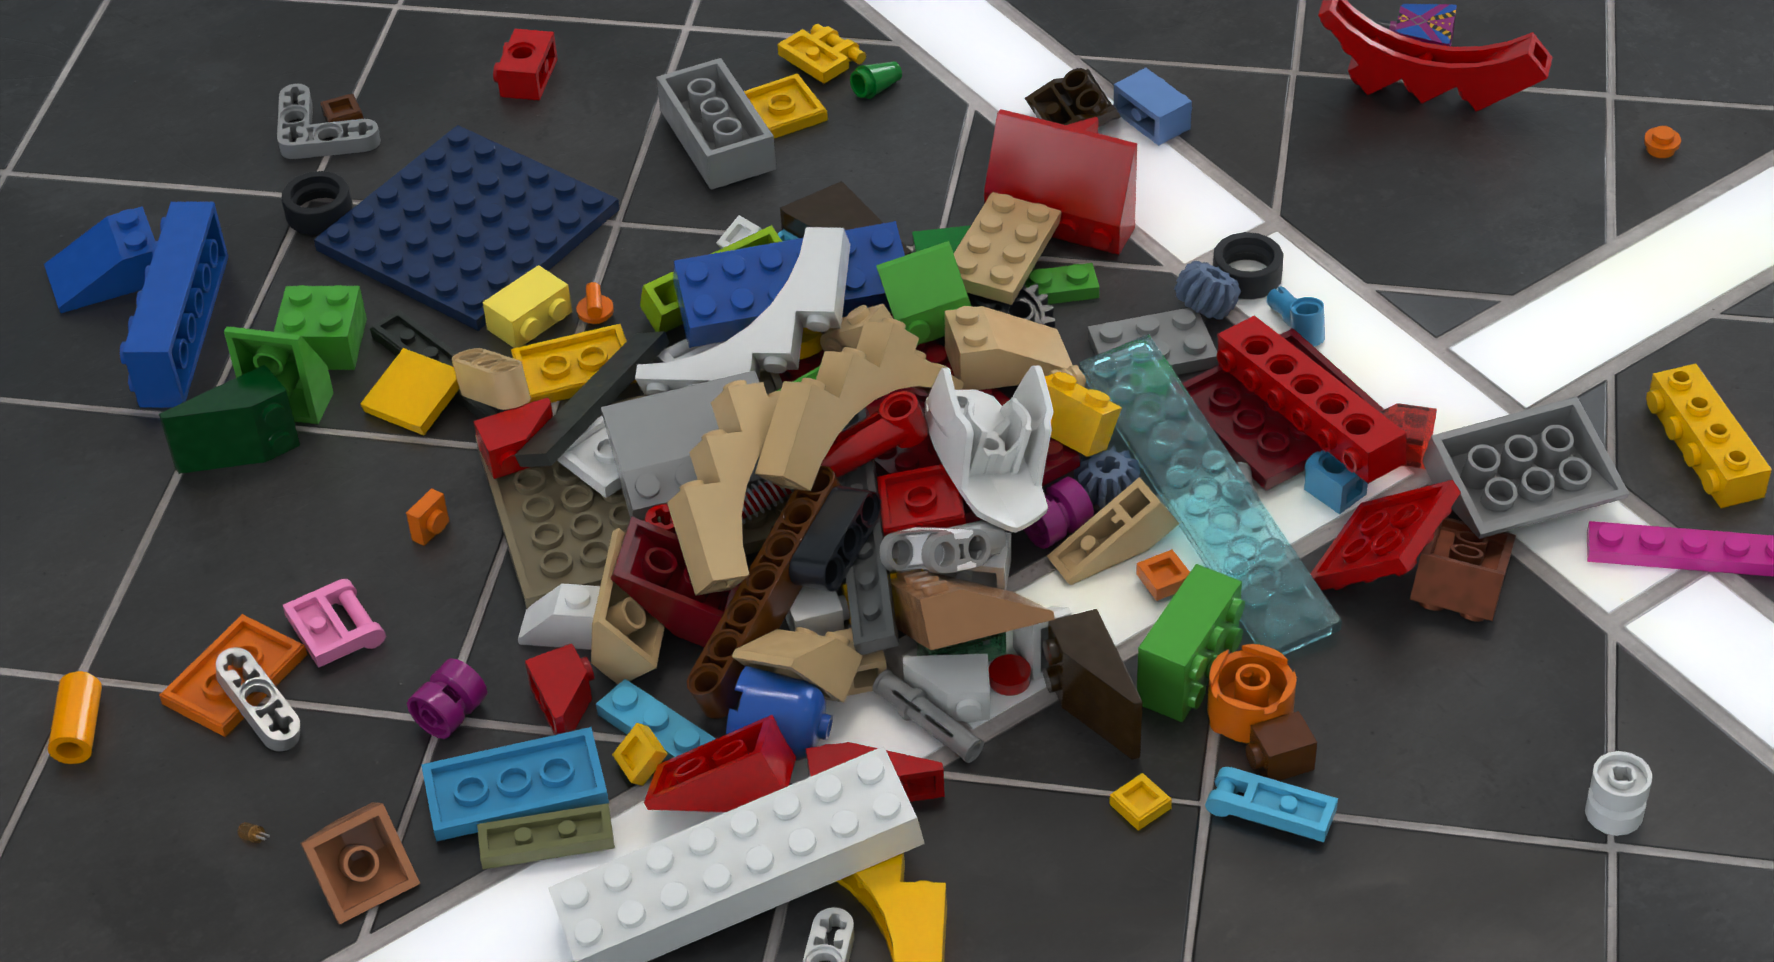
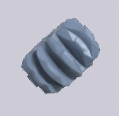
M1192 261L1186 265L1185 269L1179 274L1174 288L1177 298L1184 302L1186 307L1195 310L1196 314L1201 313L1207 318L1214 317L1215 319H1223L1225 316H1228L1231 309L1235 308L1241 293L1239 283L1231 278L1229 273L1220 270L1219 266L1214 267L1208 262L1202 263L1200 261Z
M1114 445L1110 450L1102 451L1089 457L1083 455L1080 467L1074 469V479L1085 489L1092 505L1097 504L1100 509L1104 508L1140 477L1138 460L1130 457L1129 450L1118 453Z

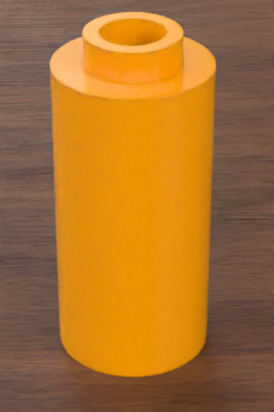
M84 671L68 673L59 681L48 753L53 759L61 763H83L92 754L102 684L90 673Z

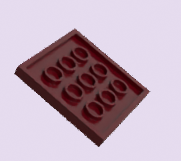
M1292 328L1280 334L1391 420L1390 413L1296 330ZM1220 365L1170 389V401L1237 464L1238 462L1247 463L1251 468L1252 478L1265 491L1305 471V464L1309 457L1317 451H1322L1317 442L1303 431L1297 430L1292 422L1278 411L1272 410L1267 402L1254 392L1247 390L1242 382L1229 372H1225Z

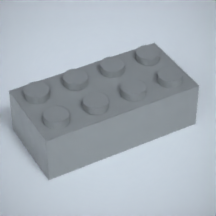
M721 58L656 77L660 111L710 190L776 170L774 136Z

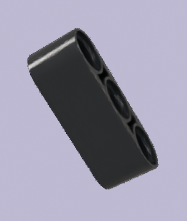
M839 485L831 490L790 561L789 576L794 585L834 592L840 587L879 519L881 499L877 492Z

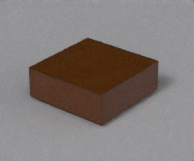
M352 93L320 102L326 122L363 119L362 111Z

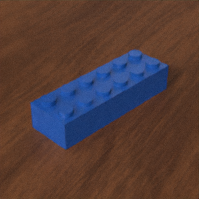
M171 202L166 217L161 219V234L159 240L153 243V259L151 265H147L145 268L143 290H139L137 293V308L134 316H130L128 321L129 333L126 341H123L120 345V360L122 364L127 366L129 389L131 392H135L139 407H175L187 399L229 257L214 202Z
M896 221L845 230L850 243V253L842 317H847L852 310L862 305H866L869 308L884 304L887 310L891 311L876 265L905 256ZM803 238L675 260L673 283L689 348L727 341L748 327L763 313L788 281L800 255Z

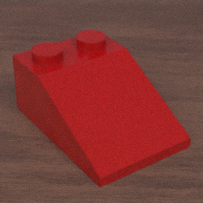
M770 715L658 764L644 804L648 810L728 812L788 787L796 756L787 744L773 715Z

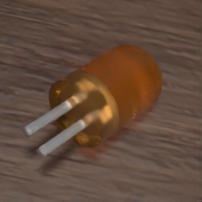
M249 822L240 824L237 830L240 838L253 843H260L262 840H266L265 837H270L269 834L265 833L263 827Z

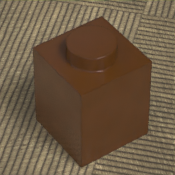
M1296 711L1251 725L1250 743L1246 745L1245 751L1247 760L1253 770L1258 769L1263 777L1280 781L1315 770L1317 741L1300 712Z

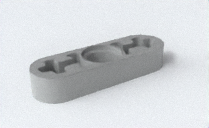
M238 647L222 651L216 659V679L266 747L274 751H287L293 748L300 739V719L250 652ZM233 664L235 668L243 667V679L245 682L242 685L241 677L235 670L228 671L229 665ZM253 692H263L269 696L270 700L263 706H252L246 701V697ZM274 713V720L276 721V723L282 729L288 727V733L283 734L279 730L273 732V720L271 716Z

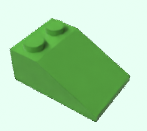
M226 326L224 334L236 378L265 364L286 389L294 421L319 424L334 392L327 365L304 338L297 334Z

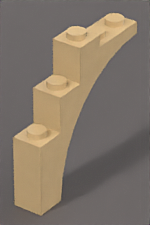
M883 318L882 322H865L857 349L844 347L842 352H824L816 380L802 378L801 382H783L755 474L781 488L811 491L821 463L839 433L858 412L875 399L898 389L912 387L930 394L941 368L948 367L927 361L926 354L916 350L919 338L905 330L906 325L903 322L892 318ZM951 375L955 390H962L964 382Z
M737 380L723 387V391L711 402L719 429L704 434L701 437L702 441L689 452L698 480L681 485L679 487L680 491L667 502L695 596L732 590L749 576L742 533V511L745 493L755 464L761 455L781 392L775 391L767 394L763 382L747 384L745 380Z

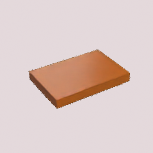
M242 614L159 694L161 703L226 737L244 719V716L216 679V659L222 651L233 647L247 650L273 684L277 686L308 655L304 644ZM233 664L229 665L228 671L235 670L241 677L242 685L245 682L243 679V667L235 668ZM253 692L246 697V701L252 706H257L267 694Z

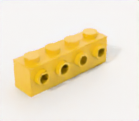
M1695 363L1653 373L1650 391L1646 395L1648 408L1651 413L1657 415L1664 425L1668 438L1675 441L1683 453L1686 464L1695 470L1701 479L1706 493L1712 495L1720 508L1765 498L1772 470L1698 365Z

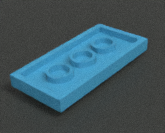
M591 727L421 764L436 842L477 833V824L609 803Z

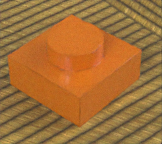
M432 488L406 512L412 541L423 546L436 534L441 533L450 522L444 494Z
M1173 549L1138 562L1136 565V575L1156 601L1175 594L1190 573Z

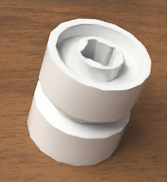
M1616 751L1599 757L1594 764L1585 814L1588 821L1596 829L1605 834L1619 836L1630 834L1641 825L1652 782L1650 767L1642 758L1632 753Z

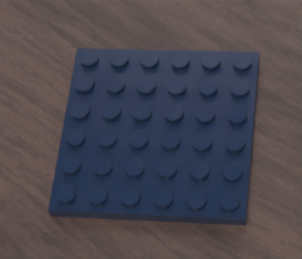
M457 125L314 239L316 251L479 331L486 325L482 302L538 265L549 271L618 212L620 208L618 198Z

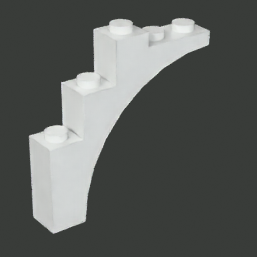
M806 227L800 255L784 287L763 313L748 327L726 342L700 354L675 361L638 364L635 380L644 395H654L754 370L759 380L760 369L771 373L798 370L803 328L817 332L827 331L829 328H841L850 243L844 228Z

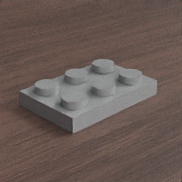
M1192 308L1088 326L1087 338L1108 388L1129 384L1134 361L1172 365V376L1211 369L1219 365L1216 356L1217 350L1200 313L1196 314Z

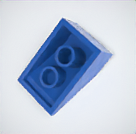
M142 206L123 210L117 214L105 217L44 264L60 313L143 290L145 268L147 265H151L155 238Z

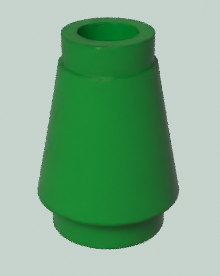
M895 61L860 65L851 73L850 85L858 97L870 99L901 80L902 70Z

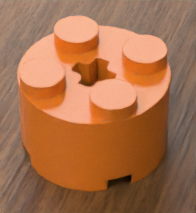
M1258 644L1242 645L1240 651L1229 654L1228 649L1218 655L1213 661L1209 673L1207 711L1211 729L1232 740L1250 743L1251 725L1293 713L1297 677L1295 671H1292L1289 667L1288 659L1279 651Z

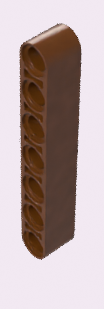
M820 466L811 491L798 489L793 491L749 569V576L740 584L688 676L687 688L704 714L709 718L719 719L727 716L729 710L736 707L743 692L736 691L735 686L745 666L732 658L734 650L779 629L803 587L794 585L791 582L789 576L790 561L831 490L838 485L841 486L830 467Z

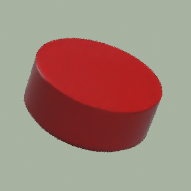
M1014 654L1001 655L995 658L989 665V684L995 692L1001 695L1014 696L1021 694L1027 690L1031 683V667L1028 661L1021 656Z

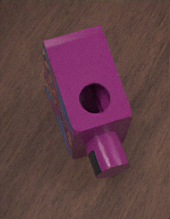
M1403 4L1400 6L1397 21L1377 19L1376 23L1399 35L1421 42L1451 46L1457 5Z

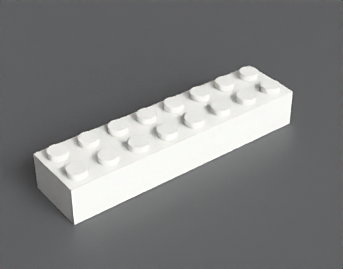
M883 746L548 887L575 962H647L925 843L917 816Z

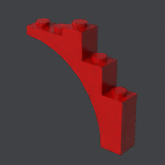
M1323 0L1318 14L1322 25L1334 34L1340 42L1343 51L1351 55L1348 67L1350 78L1367 95L1402 79L1406 89L1413 93L1421 103H1424L1457 87L1461 98L1464 101H1468L1477 112L1546 80L1549 76L1553 57L1534 32L1507 42L1491 45L1452 47L1425 43L1399 35L1373 22L1355 9L1347 0Z

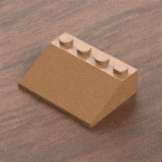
M921 569L897 571V578L891 579L897 629L929 650L1055 620L1054 611L1013 591L929 571H921Z

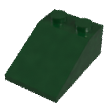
M265 364L159 414L174 467L178 474L264 463L300 446L287 391Z

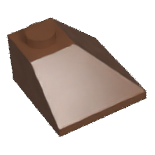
M372 802L330 823L300 843L338 924H342L420 884L383 803Z

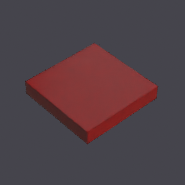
M943 464L877 477L884 536L915 527L949 528L967 524L963 497Z

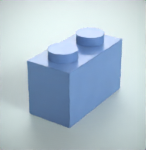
M1144 68L1114 84L1113 105L1116 107L1121 118L1158 146L1191 129L1192 101L1149 69Z

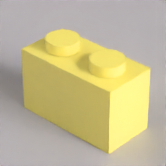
M539 265L482 302L487 330L513 348L522 347L572 313L568 284Z

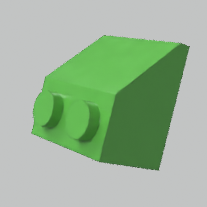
M949 241L876 265L894 319L903 322L906 325L905 330L919 338L917 346L945 336V311L955 310L963 306H971Z

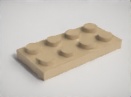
M992 192L954 252L966 292L1012 305L1058 227L1061 210L1053 209L1040 203L1016 199L1007 194Z

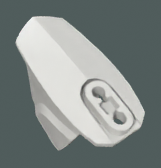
M1040 365L1030 367L1013 397L1003 406L994 396L979 390H955L949 368H941L925 401V418L935 451L966 503L977 517L1014 533L1037 522L1048 510L1042 489V481L1052 432L1051 419L1054 411L1046 379Z

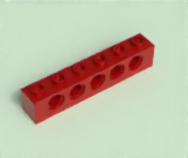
M1255 315L1217 334L1218 352L1216 356L1220 367L1242 382L1247 390L1254 392L1267 402L1272 410L1278 411L1292 422L1297 430L1303 431L1317 442L1322 450L1329 452L1342 462L1350 472L1357 474L1369 484L1406 464L1407 433Z

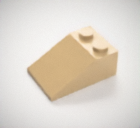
M963 306L955 310L945 311V351L955 377L964 382L962 390H983L1019 385L1031 366L1040 365L1044 376H1048L1049 371L1056 369L1059 371L1061 368L1067 369L1069 366H1072L1060 334L1055 328L983 306Z

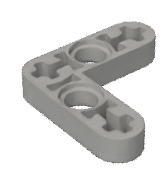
M291 84L280 91L277 139L281 155L285 158L302 159L371 151L380 145L381 138L375 121L357 119L312 124L313 103L309 88L303 84ZM298 100V105H293L294 101ZM303 119V120H301V121H299V122L288 123V122H290V121H292V120ZM292 137H298L296 142H293ZM337 137L333 140L322 141L325 138Z

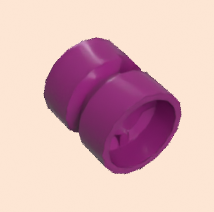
M1071 477L1063 478L1045 490L1044 495L1048 505L1047 513L1037 522L1023 530L1036 546L1042 549L1048 548L1064 539L1067 532L1074 533L1094 516L1092 502L1080 483Z
M450 658L431 675L430 682L423 683L408 699V711L415 722L427 733L437 738L445 739L464 722L465 715L471 714L482 703L488 694L487 687L479 674L468 664L458 659Z

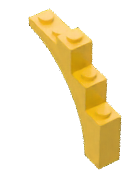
M904 853L836 881L849 890L872 915L887 942L892 962H944L947 919L946 883L926 880L904 882Z

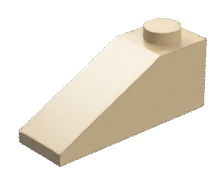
M1139 477L1048 554L1047 557L1067 583L1073 585L1149 550L1180 523Z

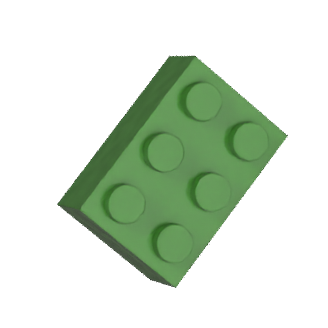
M1195 564L1138 647L1137 691L1142 699L1143 707L1183 722L1191 708L1197 709L1200 706L1206 692V686L1209 683V673L1213 661L1218 655L1228 649L1230 652H1235L1241 642L1243 629L1239 628V620L1245 608V601L1241 600L1242 581Z

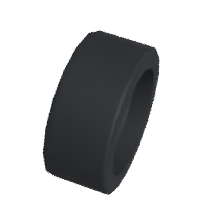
M316 171L297 176L287 183L282 191V205L286 221L292 229L302 234L319 235L353 209L349 185L343 177L332 172ZM317 198L334 199L329 204L321 207H300L304 203Z
M1236 233L1222 239L1216 245L1213 254V266H1219L1220 270L1229 273L1231 278L1237 280L1241 290L1239 299H1257L1267 296L1272 289H1277L1281 284L1284 253L1280 245L1270 237L1259 233ZM1239 260H1254L1267 267L1262 270L1249 272L1232 268L1229 264Z

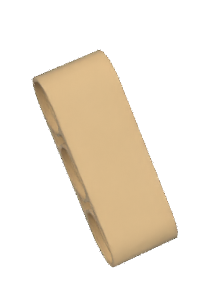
M482 348L465 350L452 357L453 367L462 396L502 410L517 408L531 401L524 369L520 360Z

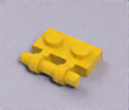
M815 24L812 27L811 34L802 29L777 44L779 56L823 84L848 70L849 62L854 61L860 65L866 59V53L860 50L857 43L850 39H842L836 30L829 26L823 27L820 24Z

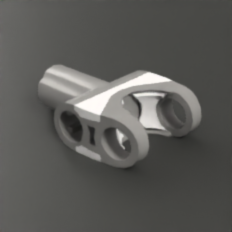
M985 520L949 528L915 527L886 535L880 545V559L883 566L891 571L927 569L931 573L947 574L984 565L989 556L1002 552V549L1006 546V534L1004 529ZM897 542L900 555L895 563L892 558V548Z

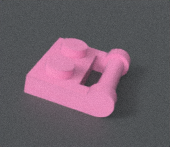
M340 579L282 605L287 620L305 645L318 668L363 647L368 649L376 648L386 638V634L380 624L371 620L357 599V590L348 579ZM335 603L342 605L357 628L348 632L331 605Z

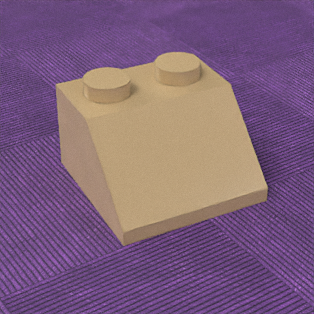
M797 627L795 632L776 629L736 648L732 658L744 666L808 681L823 692L826 700L844 703L863 656L849 647L850 641L840 634L828 631L825 636H820L809 629Z

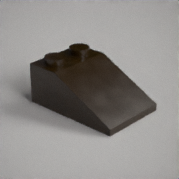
M1093 609L1048 621V639L1043 641L1048 667L1043 669V676L1049 693L1055 692L1063 709L1132 760L1140 758L1143 702L1098 610Z

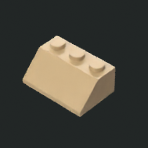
M620 528L612 532L592 622L591 664L616 684H619L624 679L631 681L657 667L665 627L611 580L625 535Z

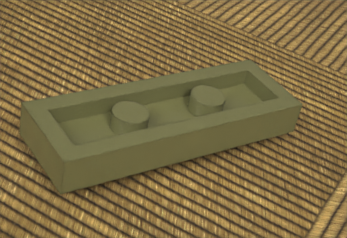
M609 803L477 824L480 859L483 869L615 848Z

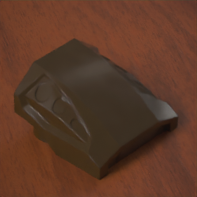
M1073 69L1064 78L1053 79L1025 97L1026 102L1037 118L1063 125L1097 117L1099 120L1098 127L1111 120L1121 117L1116 107L1112 105L1101 90L1089 69Z

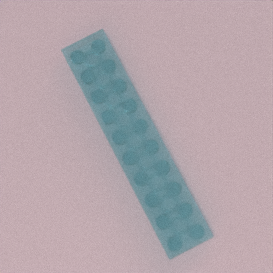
M1149 334L1080 361L1079 369L1085 375L1086 383L1090 389L1107 394L1110 397L1109 401L1122 407L1115 425L1117 431L1136 460H1138L1139 465L1170 513L1179 522V527L1205 567L1242 581L1241 600L1245 601V608L1240 621L1254 643L1268 646L1285 655L1340 631L1342 620Z

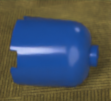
M745 666L735 686L736 691L743 692L738 710H729L726 734L773 715L787 744L795 754L796 761L806 759V748L817 747L820 739L827 741L830 736L833 715L826 714V699L823 692L808 681Z

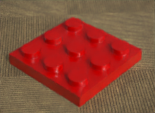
M1453 480L1360 503L1306 580L1313 590L1317 592L1330 588L1338 590L1348 584L1361 581L1369 583L1379 577L1392 574L1396 576L1406 574L1416 565V558L1422 549L1433 540L1434 532L1439 524L1452 512L1451 507L1461 494V491Z

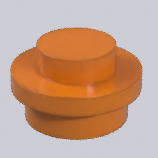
M1658 126L1649 129L1645 133L1644 144L1650 155L1656 158H1669L1679 149L1681 137L1668 126Z

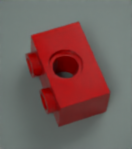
M514 29L509 42L504 43L500 62H496L494 65L493 79L495 83H498L500 97L540 101L558 60L554 32Z

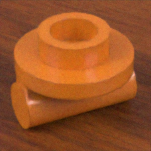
M591 282L586 285V297L579 301L576 310L579 319L583 322L600 324L613 315L614 305L610 298L601 295L600 285L596 282Z

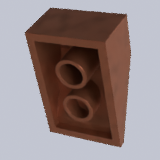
M1446 517L1435 530L1433 540L1421 552L1410 600L1418 601L1420 606L1429 610L1440 611L1444 608L1460 612L1463 618L1471 621H1483L1484 619L1493 621L1516 535L1502 532L1479 539L1463 521Z

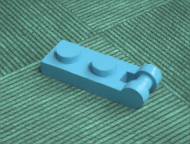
M1222 767L1215 779L1217 788L1210 791L1205 803L1206 809L1215 816L1226 817L1230 814L1324 842L1337 810L1338 798L1236 768ZM1242 792V793H1245V794H1244V796H1241V795H1238V794H1236V793Z

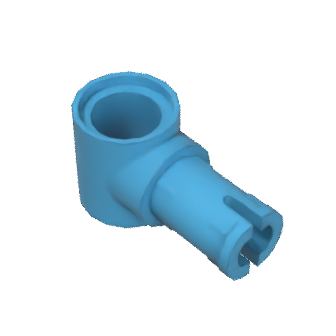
M1282 286L1278 287V291L1274 288L1268 293L1267 305L1281 314L1283 321L1291 329L1296 330L1313 346H1318L1324 342L1325 314L1322 300L1314 297L1297 299Z

